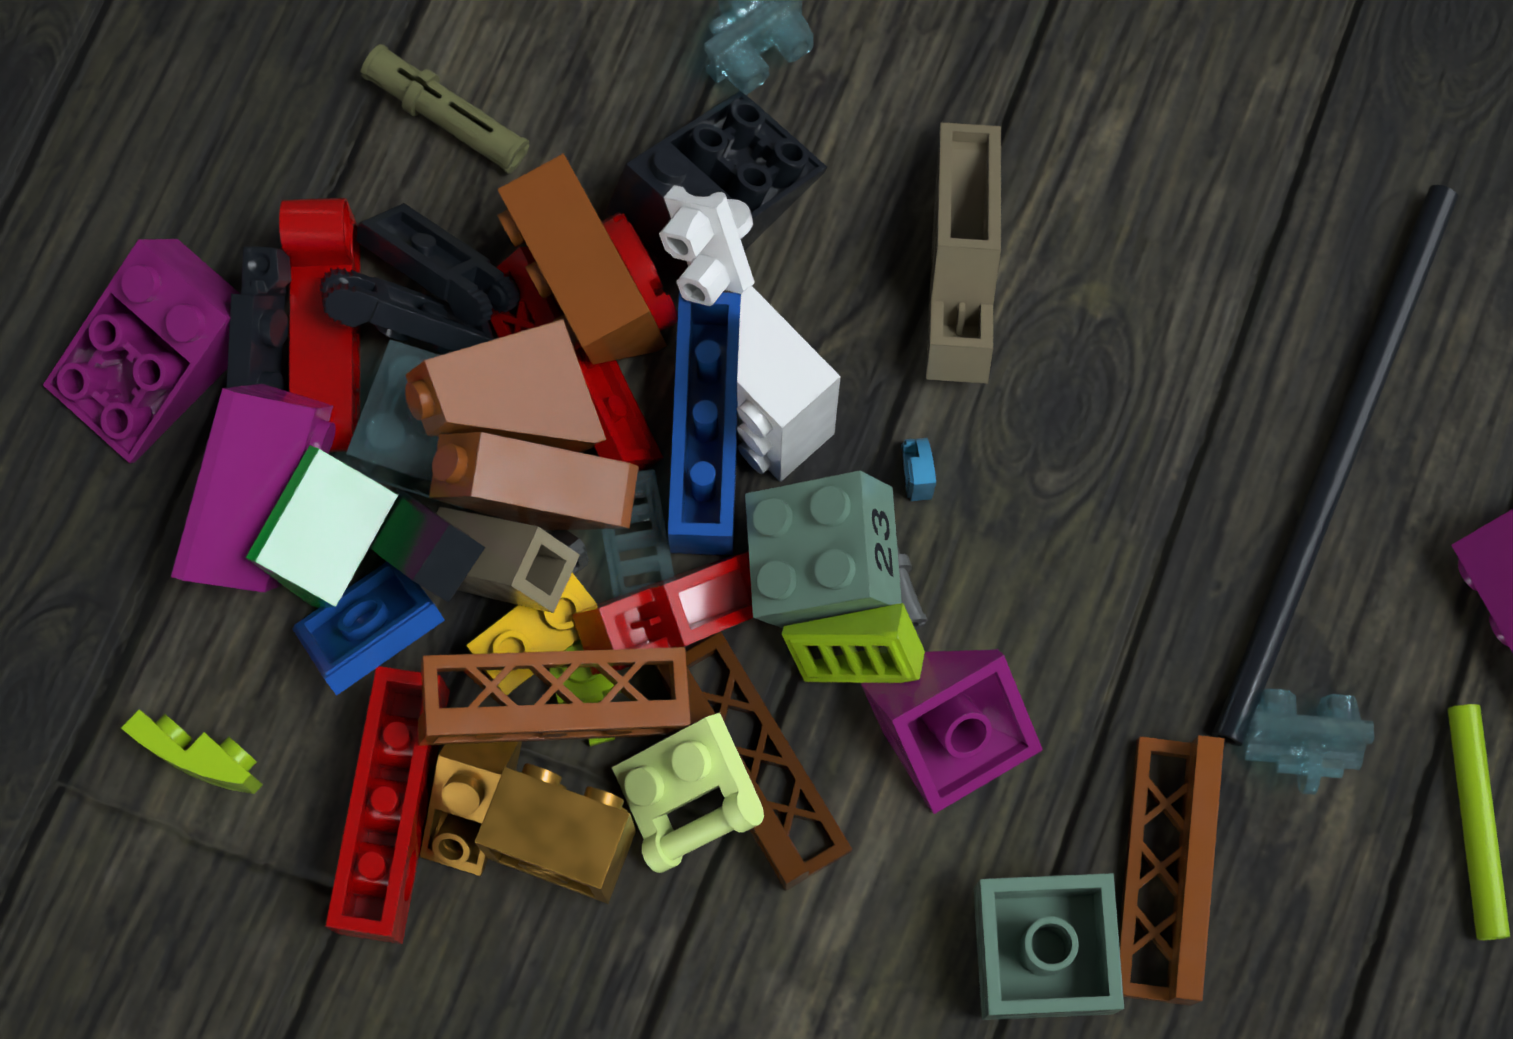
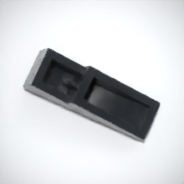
M397 488L395 493L398 494V497L372 541L370 548L411 580L445 601L450 602L486 547L408 493Z

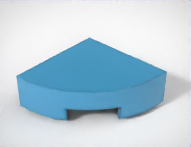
M928 438L906 439L902 443L901 448L907 498H910V501L931 500L936 486V476Z

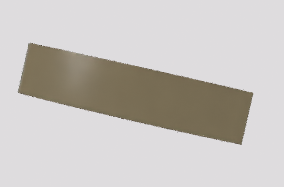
M940 123L930 272L926 380L986 384L989 381L993 353V303L1001 254V126Z

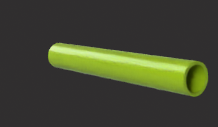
M1477 704L1449 707L1448 717L1477 940L1510 938L1481 707Z

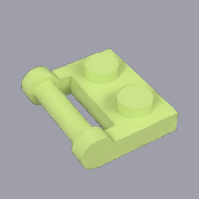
M720 713L705 717L612 767L643 836L642 854L644 860L657 873H663L679 865L683 855L733 830L746 832L763 821L764 812L762 804ZM720 787L724 796V801L720 808L673 830L667 816L668 813Z

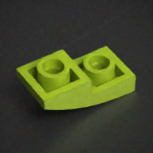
M140 709L121 728L153 754L194 778L225 789L255 794L263 785L249 772L257 761L229 736L219 745L203 732L186 750L185 747L193 738L165 713L155 722Z

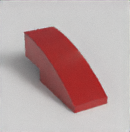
M749 550L658 581L572 614L584 651L679 648L753 618ZM628 665V666H611V667H612L613 669H615L616 671H618V670H622V669H624V668H626V667H629V666H631V665ZM590 667L592 675L601 674L595 667Z

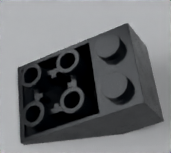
M741 90L626 163L605 212L610 216L618 212L624 213L643 246L679 278L688 267L687 261L673 258L670 253L665 251L659 235L660 231L671 220L664 196L674 185L684 187L686 192L693 196L707 197L716 192H723L727 199L740 200L746 203L753 218V225L750 231L741 238L745 251L825 173L827 166Z

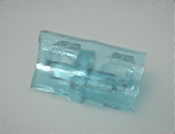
M717 0L723 15L709 23V28L714 37L704 43V49L710 61V64L706 66V71L718 84L727 78L744 95H748L761 86L769 77V66L760 56L761 53L774 45L788 63L795 62L812 50L813 33L802 16V0Z
M1267 688L1262 692L1259 705L1244 742V759L1276 763V773L1297 775L1298 789L1301 794L1315 795L1318 791L1321 777L1342 778L1344 769L1360 770L1366 746L1372 744L1374 740L1373 721L1361 720L1354 696L1330 694L1321 698L1317 707V716L1297 715L1295 694L1291 693L1290 690Z

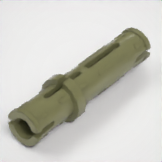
M383 44L377 45L365 59L361 68V73H363L361 76L402 101V109L410 115H423L459 141L467 144L503 168V171L508 174L512 173L524 159L529 149V140L520 137L479 108L439 83V75L429 69L420 71L388 50V47Z

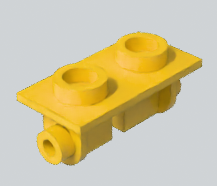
M572 572L554 613L518 605L466 646L472 654L565 651L580 639L572 614L597 605V603ZM512 669L499 683L498 687L504 694L508 695L534 675V673L529 669ZM484 670V672L493 680L501 670Z

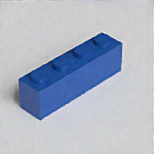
M679 291L668 520L670 553L733 555L738 438L737 373L741 294L722 292L713 305L707 306L685 300Z

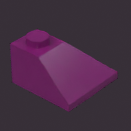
M999 649L925 652L919 680L904 683H861L882 732L933 814H936L1043 750L1005 656Z

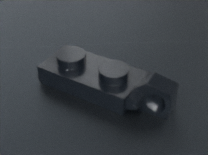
M243 247L241 293L231 294L227 388L265 384L285 390L284 378L281 375L282 346L288 334V318L284 312V295L287 293L285 286L292 279L290 256L280 248Z

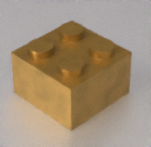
M525 763L522 772L504 767L475 839L476 845L489 860L609 904L636 833L630 813L622 807L624 800L611 793L589 786L586 787L584 795L566 790L567 788L560 784L561 776L532 764Z

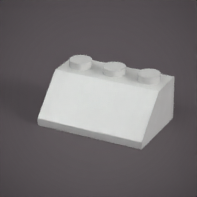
M750 285L741 293L737 431L738 439L741 443L737 447L744 459L758 473L763 474L766 470H769L781 482L834 435L840 376Z

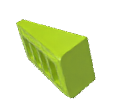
M904 603L783 627L782 636L805 682L904 683L920 679L925 650ZM808 646H818L823 658L814 660ZM832 646H840L844 654L836 656ZM855 646H863L865 650L858 652Z

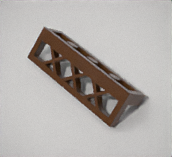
M722 632L686 651L691 725L705 717L714 715L715 712L710 705L712 704L721 707L719 713L724 723L728 709L755 715L762 727L756 751L735 747L760 799L764 812L762 823L749 831L785 891L851 853L852 847ZM717 653L730 673L724 697L702 692L689 668ZM669 664L654 665L658 678L671 698ZM735 683L746 702L731 699ZM767 737L780 757L764 753ZM742 758L753 760L751 772ZM761 763L784 768L789 771L795 781L789 806L767 801L756 782ZM800 791L813 812L796 808ZM775 813L787 815L784 827ZM793 818L821 824L833 846L804 862L789 837Z

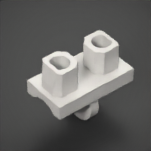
M674 185L664 196L671 220L660 231L659 235L665 251L670 253L673 258L687 261V269L676 281L682 298L687 301L711 306L724 290L741 294L746 288L755 283L741 242V238L750 231L753 225V218L749 207L740 200L727 199L723 192H716L707 197H698L687 193L684 187Z

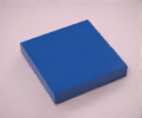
M385 562L347 588L336 607L318 608L296 623L292 629L325 681L337 696L445 621V619L418 583L411 580L389 562Z

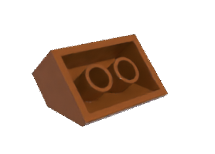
M564 153L497 189L508 208L497 214L515 248L525 242L536 261L525 266L543 300L553 294L557 299L564 314L553 320L555 322L563 319L574 351L582 347L594 365L657 352L667 346L648 306Z

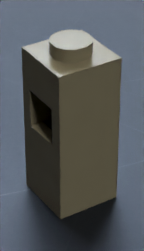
M444 507L438 508V515L486 547L458 588V591L554 613L580 554L538 526Z

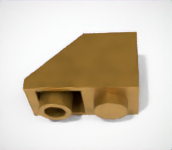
M522 741L444 745L438 755L420 853L421 858L478 876L482 875L488 858L476 845L475 839L504 767L515 771L517 769Z

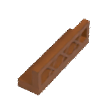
M685 647L422 656L423 713L418 718L419 746L673 735L691 725ZM669 664L672 700L649 701L628 681L642 665ZM632 665L623 676L611 667ZM578 667H595L614 686L600 702L583 703L563 683ZM546 668L567 669L557 679ZM512 669H529L549 687L534 705H517L497 687ZM480 670H501V672L490 681ZM463 671L483 691L468 707L439 708L437 672ZM619 691L631 700L610 702ZM556 693L567 704L545 703ZM488 695L501 705L478 707Z
M1198 735L1191 743L1141 736L1137 739L1119 927L1123 997L1188 1006L1203 1000L1224 738ZM1151 754L1186 759L1184 785L1167 799L1149 778ZM1148 793L1158 806L1145 815ZM1183 795L1182 815L1180 816L1171 804ZM1163 811L1180 832L1179 849L1160 863L1143 842L1144 826ZM1143 857L1152 870L1140 879L1141 858ZM1178 859L1175 881L1165 868ZM1157 875L1173 894L1174 907L1173 913L1154 927L1139 909L1137 902L1139 889ZM1137 921L1146 935L1134 944L1135 924ZM1172 924L1169 946L1160 935V932ZM1150 940L1153 941L1169 961L1167 987L1130 983L1133 954Z

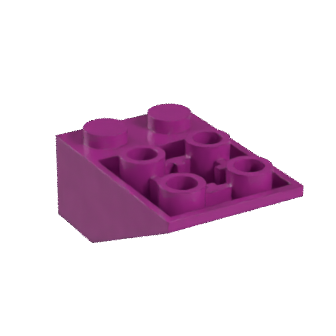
M138 239L43 386L128 463H135L228 369L231 294L240 293L180 240Z

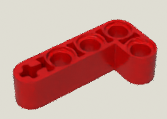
M346 198L282 200L279 212L280 240L282 250L290 256L292 279L290 282L289 392L333 405L329 422L335 423L336 430L329 453L358 452L360 445L361 325L350 327L342 324L341 320L335 322L334 318H329L328 313L324 312L322 304L324 297L321 295L319 286L321 284L320 278H323L325 276L324 272L328 273L330 268L333 270L337 269V267L339 269L346 268L347 272L353 270L361 273L360 244L356 242L358 226Z

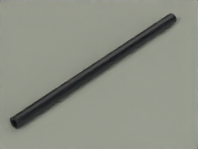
M1432 185L1428 189L1212 732L1214 737L1224 738L1225 743L1234 746H1242L1458 200V194L1449 187Z

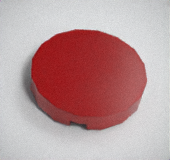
M618 212L601 221L648 306L659 330L662 331L677 323L678 311L670 295H666L663 291V285L656 273L657 270L624 213Z

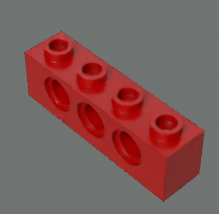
M378 666L375 670L326 927L339 935L403 944L440 746H419L418 718L423 713L421 672ZM437 675L439 708H447L450 690L441 675Z

